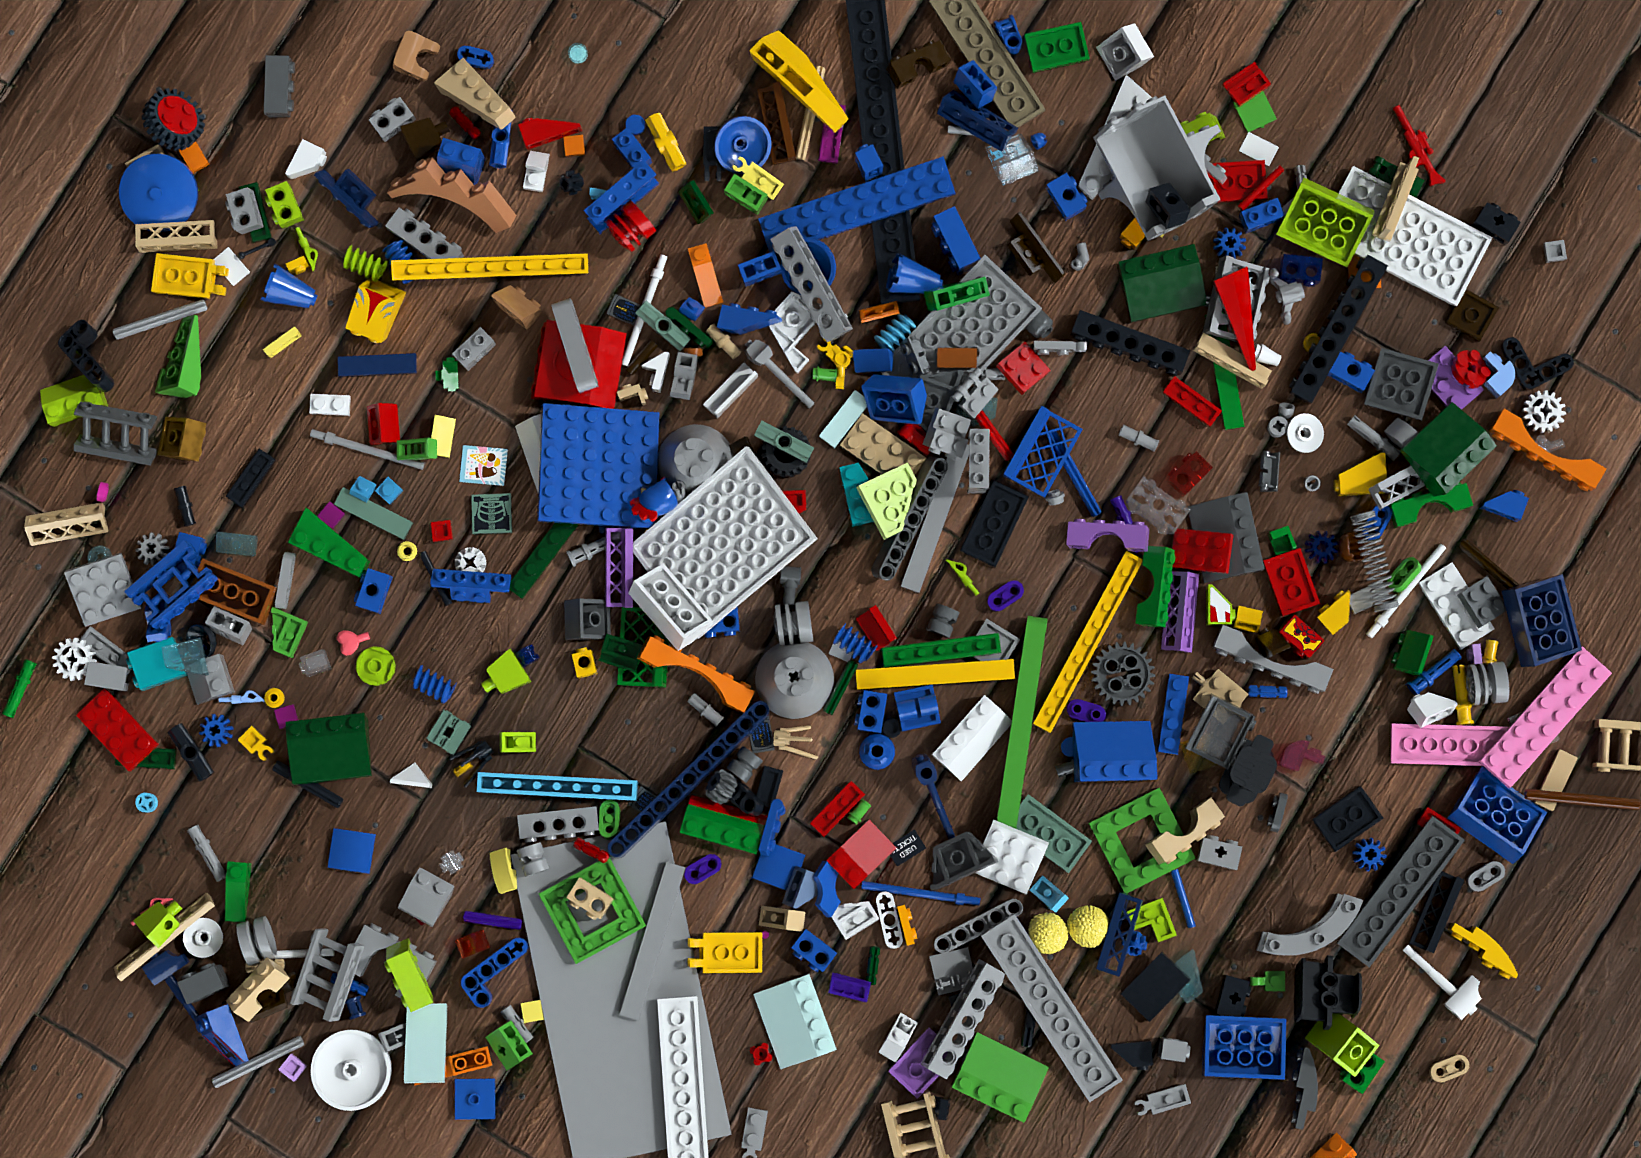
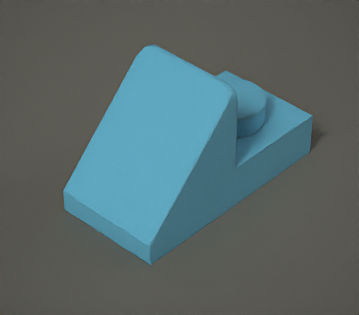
M1043 875L1030 889L1039 900L1055 913L1069 899Z

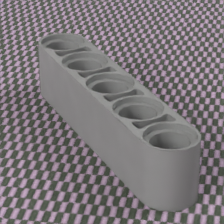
M571 298L551 304L579 393L599 387Z
M1017 899L1003 902L939 935L934 940V948L940 953H947L1010 916L1012 913L1009 912L1008 905L1011 902H1016L1019 905L1018 912L1014 913L1016 917L1019 916L1023 911L1022 903ZM994 911H998L1001 914V920L997 923L992 922L990 918L991 913ZM976 920H980L984 924V928L979 932L973 929V923ZM959 929H963L966 932V937L962 941H958L955 938V933ZM942 938L948 941V947L945 950H940L937 946L938 940Z

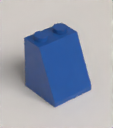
M443 138L437 155V163L445 174L449 171L454 172L462 169L473 185L479 182L486 160L481 149Z

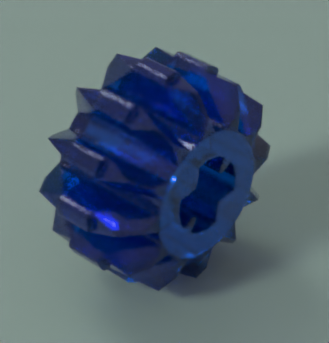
M1316 531L1315 536L1312 534L1308 536L1311 542H1305V545L1310 548L1304 551L1305 553H1312L1308 557L1309 560L1313 559L1314 556L1316 557V564L1320 562V559L1323 564H1326L1327 558L1329 560L1334 559L1331 553H1338V550L1333 548L1338 545V542L1332 543L1331 540L1334 538V535L1327 538V531L1323 532L1322 537L1321 533ZM1320 543H1322L1321 545L1324 544L1326 547L1323 550V552H1321V549H1317V546L1320 545Z

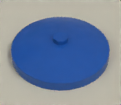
M149 154L138 158L127 167L120 181L119 199L123 211L134 224L187 222L197 205L198 187L193 173L182 161L166 154ZM163 228L161 232H166V231H171V230H170L169 228Z

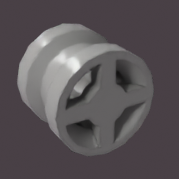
M1281 416L1274 417L1268 423L1267 431L1272 437H1282L1287 432L1288 422Z

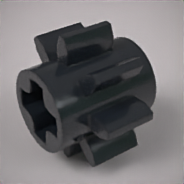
M570 170L566 171V174L561 175L559 183L564 192L574 195L578 191H582L584 180L580 173Z

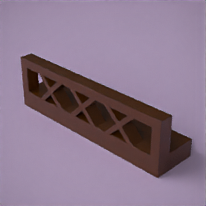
M780 81L772 83L773 86L757 89L764 124L769 131L770 137L774 128H777L783 134L779 142L771 138L770 153L773 165L796 161ZM774 91L775 99L770 105L763 100L762 94ZM771 109L779 115L775 123L767 119V114ZM779 146L786 150V158L776 159L775 151Z

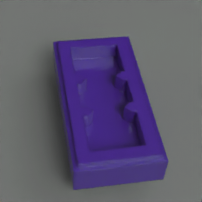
M832 973L828 993L867 1003L871 982Z

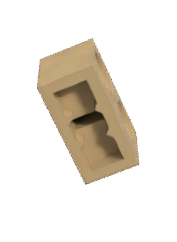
M579 877L567 896L571 906L578 910L582 907L587 911L585 914L594 920L596 918L602 919L614 900L613 897ZM578 889H584L586 892V898L582 901L576 898V891ZM597 899L603 902V908L600 911L594 910L592 906L593 902Z

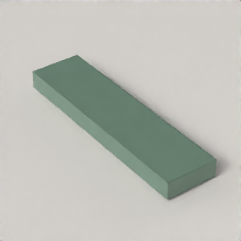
M342 488L334 503L335 506L405 540L413 522L370 500L366 503L350 495V490Z

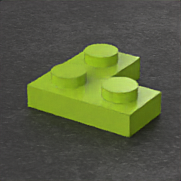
M1163 898L1141 906L1134 930L1151 924L1157 942L1177 936ZM1135 908L1128 910L1127 913L1130 914L1135 911Z

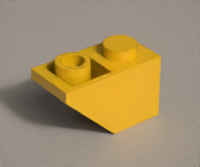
M1349 590L1345 593L1340 591L1334 597L1335 602L1330 606L1326 603L1318 610L1320 614L1317 618L1332 635L1349 621L1351 598Z

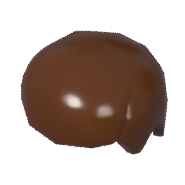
M1347 532L1339 539V554L1347 562H1358L1364 559V556L1360 554L1365 552V549H1358L1364 543H1356L1363 538L1355 537L1353 535L1355 532Z

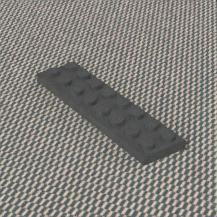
M1431 816L1337 941V944L1370 968L1465 840L1438 819Z

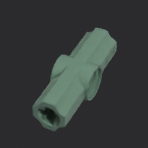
M647 300L635 313L678 351H681L691 339ZM659 321H665L668 324L666 331H661L658 328Z
M761 421L754 434L755 437L807 463L814 450V447L764 421ZM780 437H788L790 444L787 447H781L778 443Z

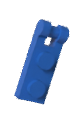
M775 799L771 803L759 846L761 856L769 857L770 852H773L775 849L776 840H774L776 833H779L781 826L779 819L786 812L785 806L780 799Z

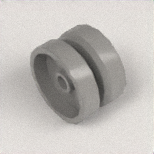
M266 916L254 919L253 926L248 921L237 924L239 945L248 966L260 963L261 956L264 959L267 957L269 959L277 958L276 941Z

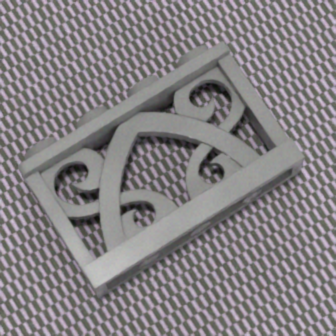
M1226 255L1219 258L1215 280L1235 272L1231 269L1232 266L1239 268L1248 267L1249 272H1254L1257 275L1255 285L1251 283L1253 277L1249 278L1255 341L1257 337L1256 326L1262 314L1260 311L1261 304H1263L1266 297L1264 292L1265 286L1270 279V274H1268L1269 268L1234 259V257ZM1213 285L1203 332L1207 335L1237 342L1230 325L1229 332L1218 329V325H1226L1229 322L1226 313H1222L1223 305Z

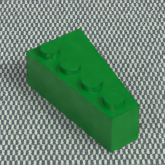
M305 508L288 543L359 578L362 577L363 572H366L371 562L308 508Z

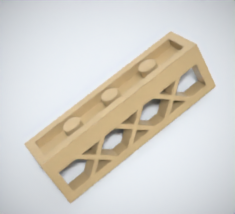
M214 220L135 224L136 248L140 253L217 249ZM202 226H210V235L201 236L197 231ZM183 227H188L192 230L185 237L178 234ZM163 228H169L172 231L167 238H162L159 235ZM149 229L153 233L148 239H141V230Z
M1204 332L1193 350L1261 389L1266 386L1268 377L1272 372L1257 362L1256 370L1248 369L1241 353Z
M103 502L26 516L24 525L31 546L108 532ZM100 520L102 527L95 528L90 524L93 521ZM76 524L83 527L81 531H74L70 528ZM54 528H59L63 530V533L56 535L51 531ZM39 531L44 536L34 539L32 532Z

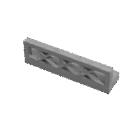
M1410 466L1368 490L1379 510L1424 487L1425 484L1422 483L1420 477ZM1410 476L1418 478L1417 486L1409 484ZM1395 484L1403 486L1402 494L1394 492ZM1381 491L1388 494V499L1385 503H1383L1378 494Z

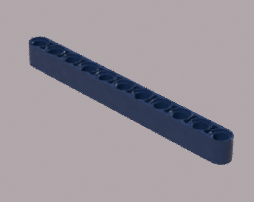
M757 701L610 841L608 844L609 854L617 859L624 857L769 717L768 705L763 701ZM757 707H764L766 709L765 714L762 716L756 715L755 710ZM744 720H749L752 723L751 727L747 730L741 728V723ZM729 734L737 735L735 743L727 742L726 739ZM717 747L723 749V754L720 757L712 755L713 750ZM702 761L709 763V767L705 771L698 769V764ZM687 775L694 776V782L690 785L684 783V778ZM672 789L680 790L678 798L673 799L670 797L669 794ZM664 803L666 805L663 812L655 811L656 804ZM644 816H649L651 818L650 825L642 826L641 819ZM635 830L637 837L634 840H628L626 837L628 831ZM615 844H621L623 849L621 853L614 854L612 847Z

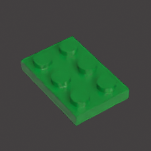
M1081 22L1024 34L1032 73L1090 60Z

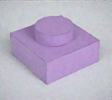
M1480 644L1469 645V649L1466 650L1467 660L1475 665L1482 663Z
M291 1053L278 1070L295 1082L307 1065Z

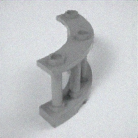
M1337 893L1330 909L1316 924L1292 934L1262 932L1256 951L1275 955H1300L1325 947L1342 935L1358 914L1363 900L1347 894L1341 895Z

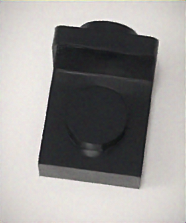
M934 1096L936 1100V1107H934L936 1117L939 1120H947L951 1098Z

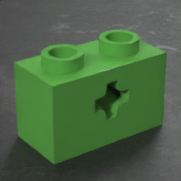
M512 1021L507 1022L485 1037L506 1071L533 1054Z

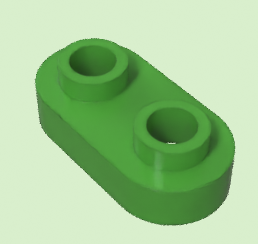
M1409 557L1403 560L1391 574L1392 577L1387 580V582H1394L1389 585V588H1395L1393 592L1399 593L1404 591L1421 571L1419 561L1414 557Z
M606 800L600 806L599 832L604 839L612 840L619 834L620 807L616 801ZM609 809L614 810L612 814L607 813ZM608 828L613 829L611 833L606 832Z

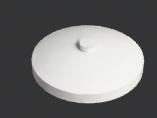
M344 1030L326 1038L317 1048L311 1063L312 1083L318 1095L329 1105L347 1111L360 1110L375 1103L386 1091L392 1073L390 1056L388 1052L385 1053L382 1043L373 1035L360 1030Z

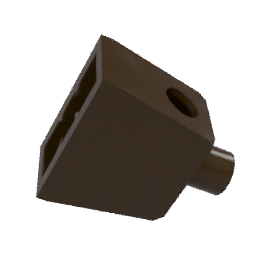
M431 118L400 126L417 162L421 159L425 160L439 150L442 143L440 136L450 132L445 121L434 126Z

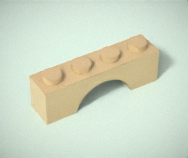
M1211 797L1203 800L1190 810L1191 825L1184 836H1174L1166 831L1145 845L1158 864L1171 863L1177 858L1176 854L1181 851L1183 853L1192 847L1191 842L1194 840L1198 842L1206 836L1205 832L1208 829L1214 830L1221 825L1220 820L1225 816Z

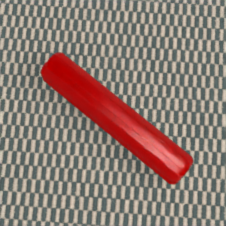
M981 410L975 417L976 421L982 429H990L989 439L1004 460H1011L1014 453L984 411Z

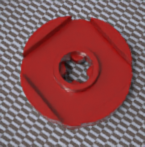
M1477 350L1461 351L1452 359L1451 371L1453 376L1460 384L1463 385L1465 383L1469 385L1468 388L1475 389L1480 387L1491 374L1490 369Z

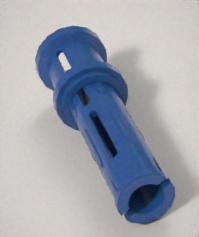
M1453 649L1430 669L1422 671V674H1419L1412 682L1408 681L1406 683L1408 689L1415 696L1420 694L1426 687H1431L1434 683L1433 680L1457 661L1461 660L1462 657Z

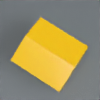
M1238 606L1234 628L1258 633L1263 611Z

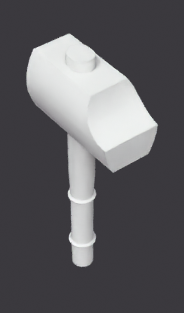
M1409 945L1403 949L1410 959L1414 960L1450 996L1444 1005L1458 1019L1462 1020L1468 1013L1472 1015L1477 1010L1475 1005L1481 1000L1478 992L1480 981L1473 975H1470L1456 989Z

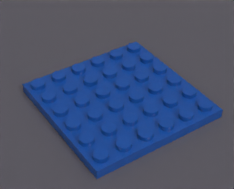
M543 403L537 521L640 529L651 528L656 520L654 522H651L649 518L641 520L639 515H633L631 510L633 507H631L630 501L640 496L641 488L647 489L657 483L659 412Z

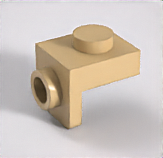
M631 384L620 387V391H617L620 401L639 396L642 405H646L645 400L648 399L645 388L641 389L639 384L631 386Z

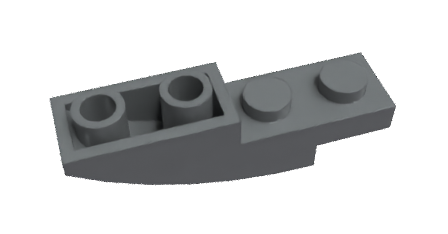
M1302 1046V1049L1298 1050L1296 1062H1299L1297 1070L1294 1069L1292 1074L1294 1086L1301 1088V1091H1297L1295 1103H1298L1297 1109L1292 1112L1291 1116L1293 1127L1301 1130L1304 1128L1307 1110L1316 1111L1318 1082L1314 1060L1309 1048Z

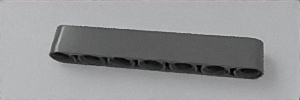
M930 456L925 460L913 488L912 499L905 516L903 530L901 531L903 532V537L900 540V533H897L885 539L872 565L871 571L874 577L888 581L895 576L948 470V463L944 458ZM936 462H938V467L935 470L934 465ZM927 479H929L928 487L925 485ZM920 496V503L917 505V498ZM911 514L912 519L908 522V516ZM894 549V555L891 557L890 553ZM885 567V573L882 575V568Z

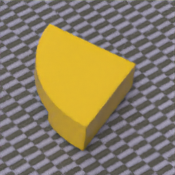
M469 762L463 767L455 768L453 773L458 777L471 769L473 765Z

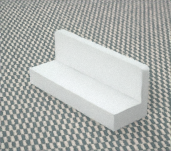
M743 363L703 406L718 419L758 378V374Z

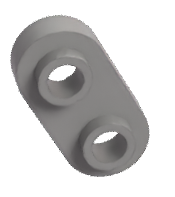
M1489 862L1469 874L1467 885L1473 891H1483L1504 877L1505 868L1500 862ZM1493 867L1497 870L1495 875H1492L1490 872ZM1475 878L1480 880L1479 885L1474 884Z

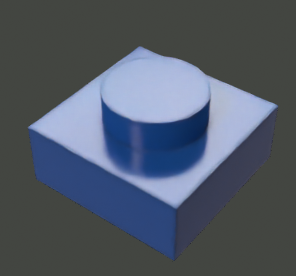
M688 297L681 305L679 312L695 322L703 313L705 307L698 301Z

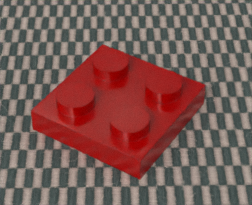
M1026 342L996 365L1021 395L1051 371Z

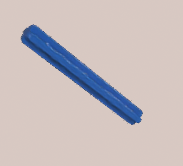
M1057 431L1049 433L1052 444L1062 441ZM1064 444L1053 446L1058 457L1065 454ZM1069 454L1063 466L1091 516L1095 517L1101 513V509Z

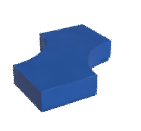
M822 861L813 875L818 889L815 905L826 917H832L841 903L835 889L839 873L827 861Z

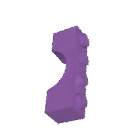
M1074 519V522H1068L1067 546L1069 548L1089 549L1098 537L1115 535L1122 539L1128 551L1148 552L1149 528L1147 525H1144V522L1125 524L1124 521H1113V524L1105 523L1104 520H1093V523H1089L1084 519Z

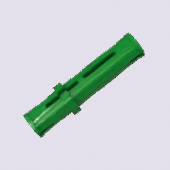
M27 659L24 660L19 674L15 677L14 687L1 714L14 718L25 689L31 683L30 678L37 663Z

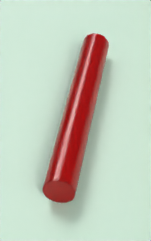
M1279 165L1238 205V208L1244 211L1284 172V169Z

